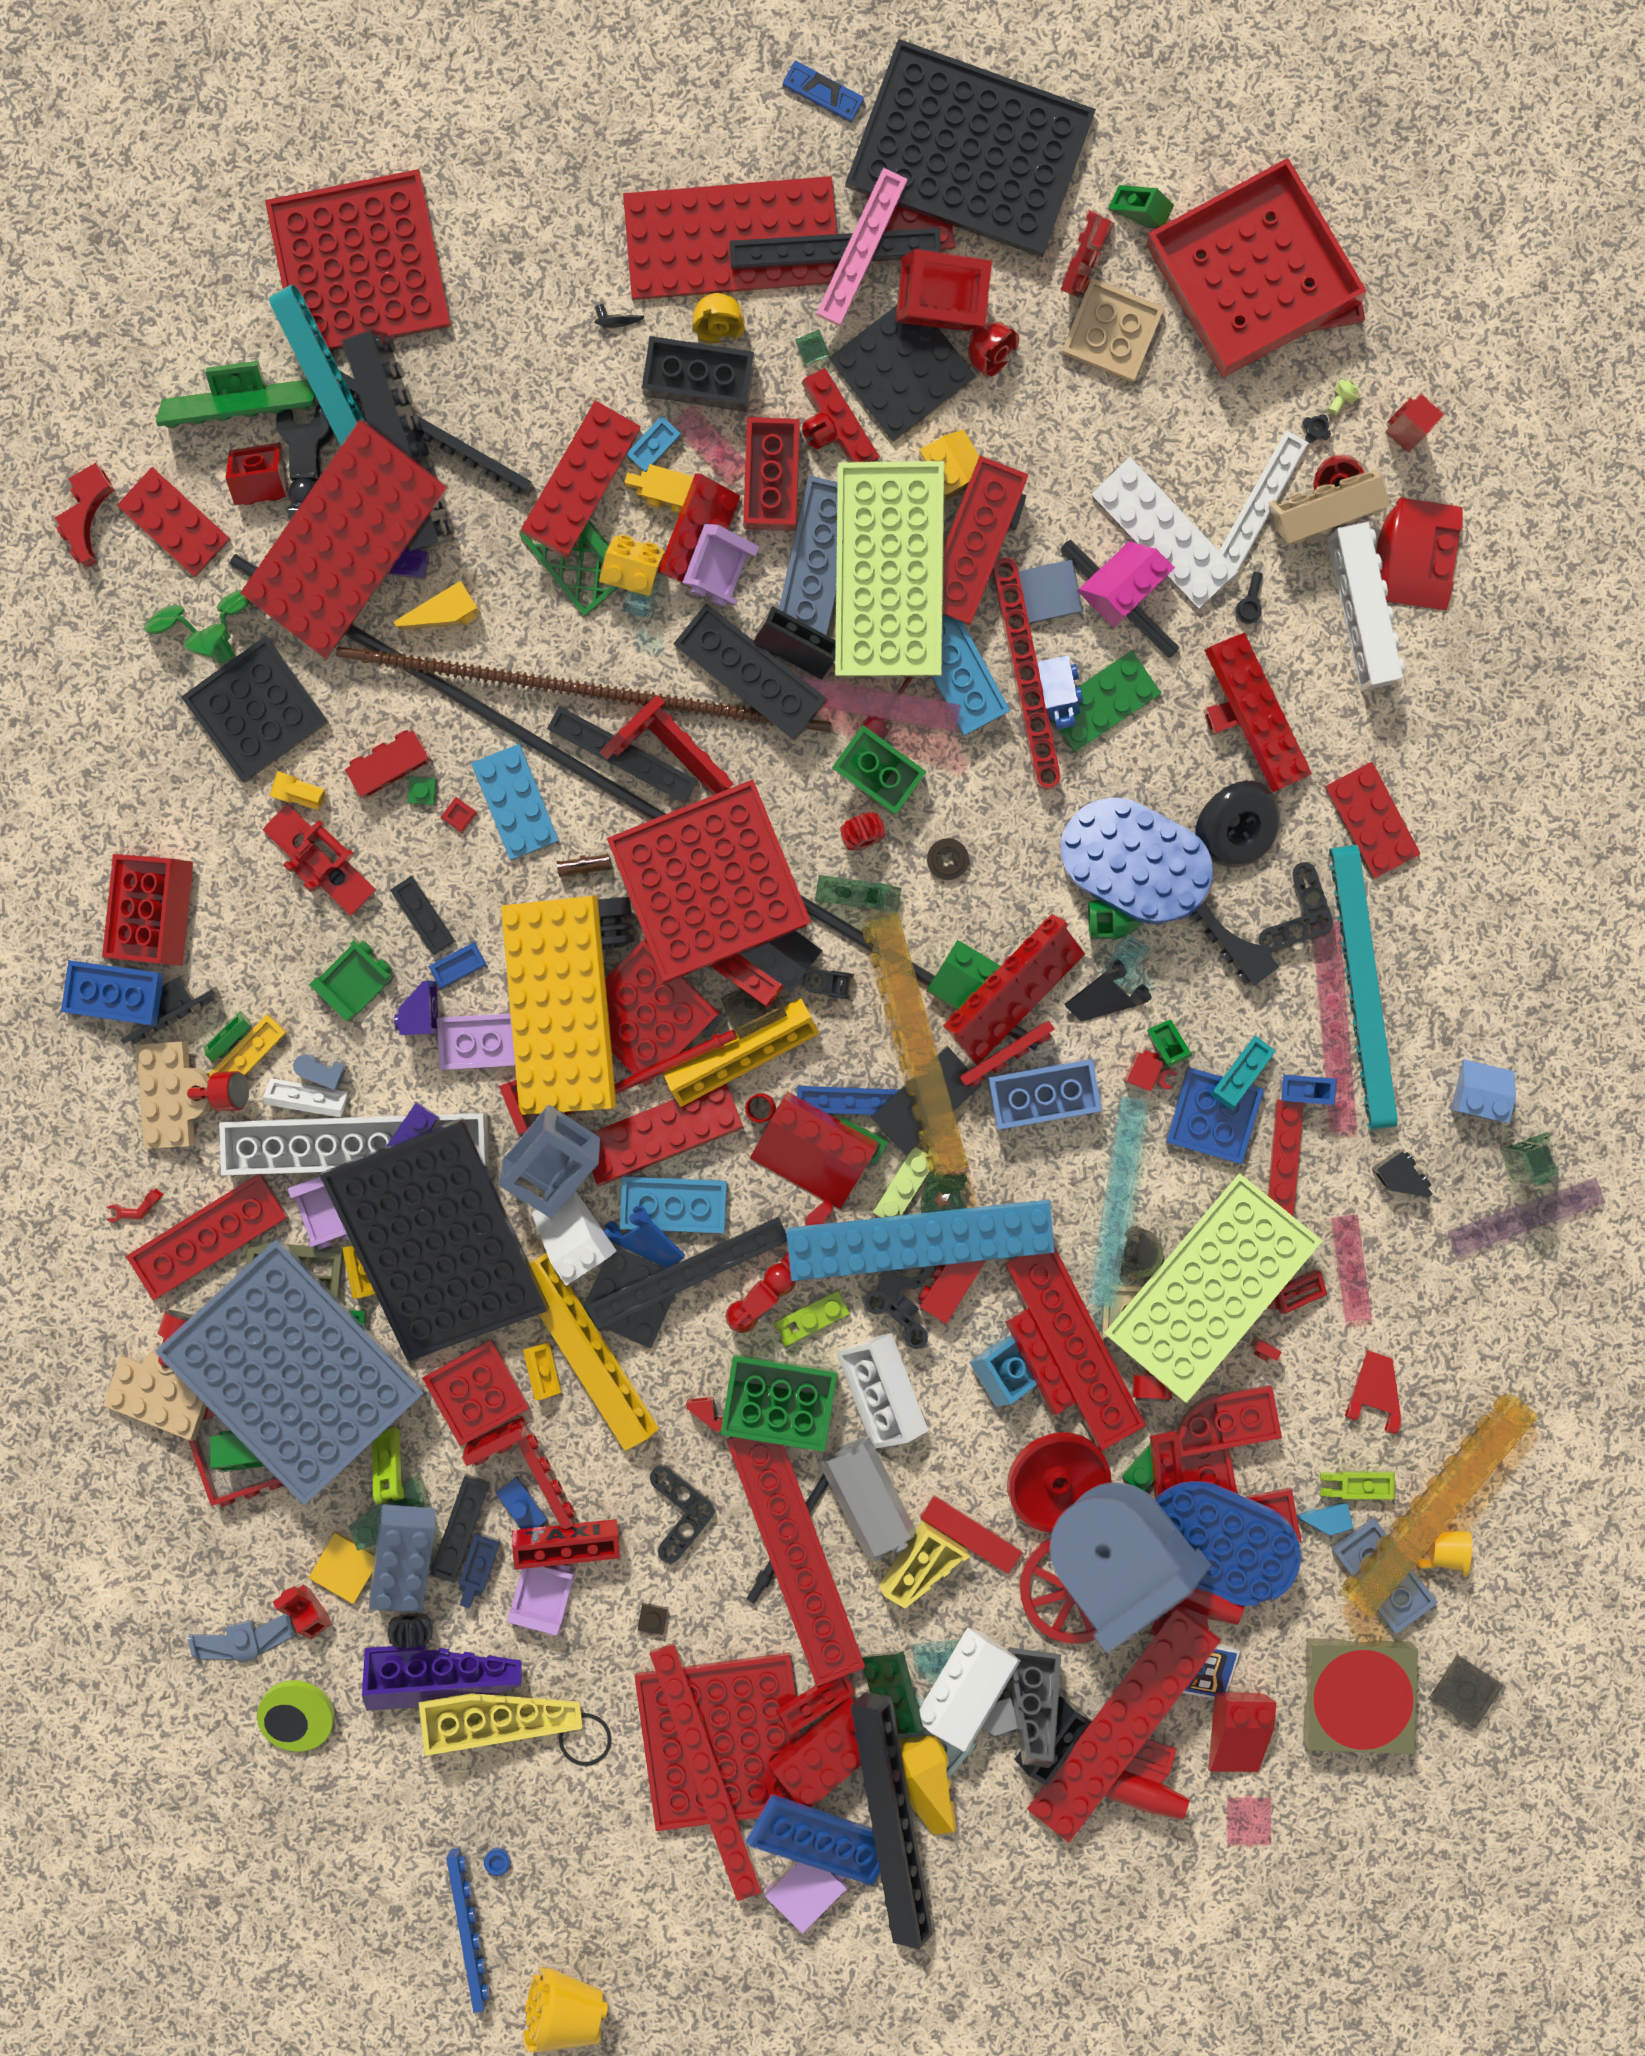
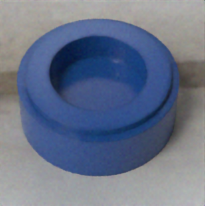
M502 1848L491 1849L484 1859L486 1871L493 1876L505 1874L511 1863L510 1855Z

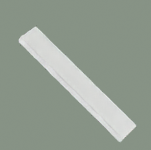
M1285 431L1219 550L1237 571L1240 569L1271 513L1268 502L1278 500L1309 444L1288 431ZM1236 574L1230 579V581H1233Z

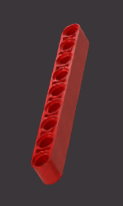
M1002 558L996 562L993 569L996 595L1035 782L1039 788L1050 790L1060 780L1057 755L1046 710L1018 567L1012 559ZM1002 566H1007L1011 569L1012 575L1008 578L1001 577L998 569ZM1013 592L1017 596V601L1015 603H1007L1003 598L1004 593ZM1013 617L1019 618L1022 621V627L1020 629L1011 628L1009 619ZM1023 643L1027 646L1028 652L1025 655H1019L1015 652L1014 645ZM1024 668L1030 669L1033 673V679L1029 681L1023 680L1019 675V671ZM1034 694L1038 698V705L1034 707L1028 706L1025 702V696ZM1034 719L1040 720L1044 725L1043 731L1034 732L1030 727V722ZM1039 745L1046 746L1049 750L1048 757H1038L1035 748ZM1043 771L1052 772L1054 775L1053 783H1044L1041 780V773Z

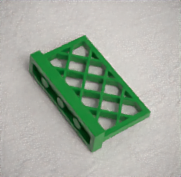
M590 520L580 535V548L572 549V551H579L578 567L565 566V557L562 555L560 565L550 564L547 561L548 548L546 546L534 544L528 536L522 533L519 534L583 616L589 614L619 589V587L613 585L608 589L599 588L600 572L602 570L601 563L603 565L609 544ZM585 543L590 549H584ZM537 547L543 548V554ZM584 552L595 554L597 557L596 569L583 568ZM554 568H560L559 574L555 571ZM564 569L578 570L576 586L566 585L563 581ZM582 571L596 572L594 587L581 586ZM570 588L576 589L575 595ZM580 589L594 591L593 602L586 608L579 601ZM598 591H602L603 593L598 597Z

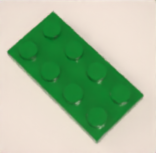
M1133 650L1078 686L1081 687L1084 702L1079 703L1081 713L1074 714L1076 726L1063 728L1059 731L1075 753L1161 694V691Z

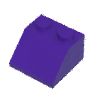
M423 981L398 1008V1014L394 1015L395 1030H399V1035L438 1034L437 1018L439 1017L436 981Z

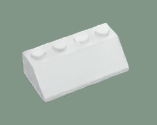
M892 1333L876 1336L836 1351L863 1425L875 1449L909 1443L928 1432Z
M967 1627L919 1709L923 1727L935 1736L967 1752L1021 1660L984 1632Z

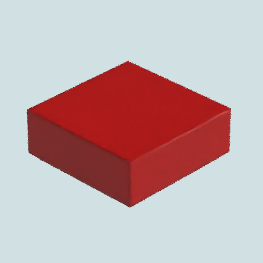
M455 797L440 818L463 833L478 812Z

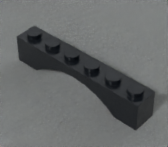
M1206 901L1190 915L1196 923L1200 921L1206 928L1203 933L1212 944L1217 942L1222 950L1219 954L1227 964L1233 963L1238 971L1235 974L1243 985L1248 983L1250 986H1255L1279 968V965L1264 946L1243 940L1224 928L1214 917Z

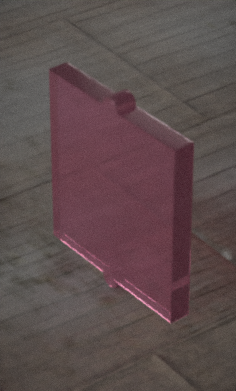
M1247 1795L1246 1798H1227V1844H1247L1248 1847L1252 1844H1271V1798H1252L1250 1795Z

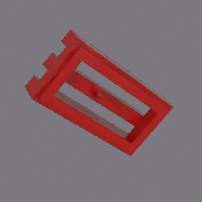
M1315 1269L1290 1280L1277 1295V1298H1275L1276 1303L1280 1305L1278 1308L1279 1313L1286 1314L1328 1295L1321 1270ZM1316 1279L1315 1281H1313V1282H1311V1283H1308V1284H1306V1285H1304V1286H1302V1287H1299V1288H1297V1289H1295V1290H1293V1291H1290V1292L1284 1294L1285 1292H1287V1291H1289V1290H1291V1289H1294V1288H1296V1287H1298V1286H1300V1285H1302V1284H1305V1283H1307V1282H1309V1281H1311V1280ZM1319 1287V1290L1313 1293H1310L1288 1304L1286 1303V1301L1291 1298H1294L1298 1295H1302L1309 1290Z

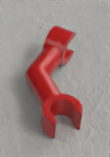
M157 1188L151 1189L138 1209L122 1208L118 1204L110 1205L106 1208L115 1209L117 1217H110L106 1220L116 1222L120 1219H143L164 1194Z

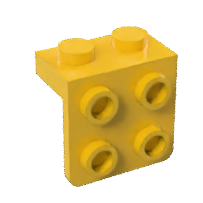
M627 535L614 536L605 554L599 582L650 596L664 550L654 543L645 542L643 544L634 541L632 537Z

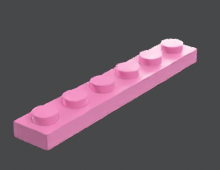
M883 168L817 311L818 317L841 327L907 184L906 178Z

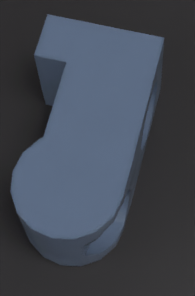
M309 1054L300 1055L293 1064V1069L298 1076L333 1090H339L348 1065L341 1062H334L331 1067L319 1062L317 1057Z

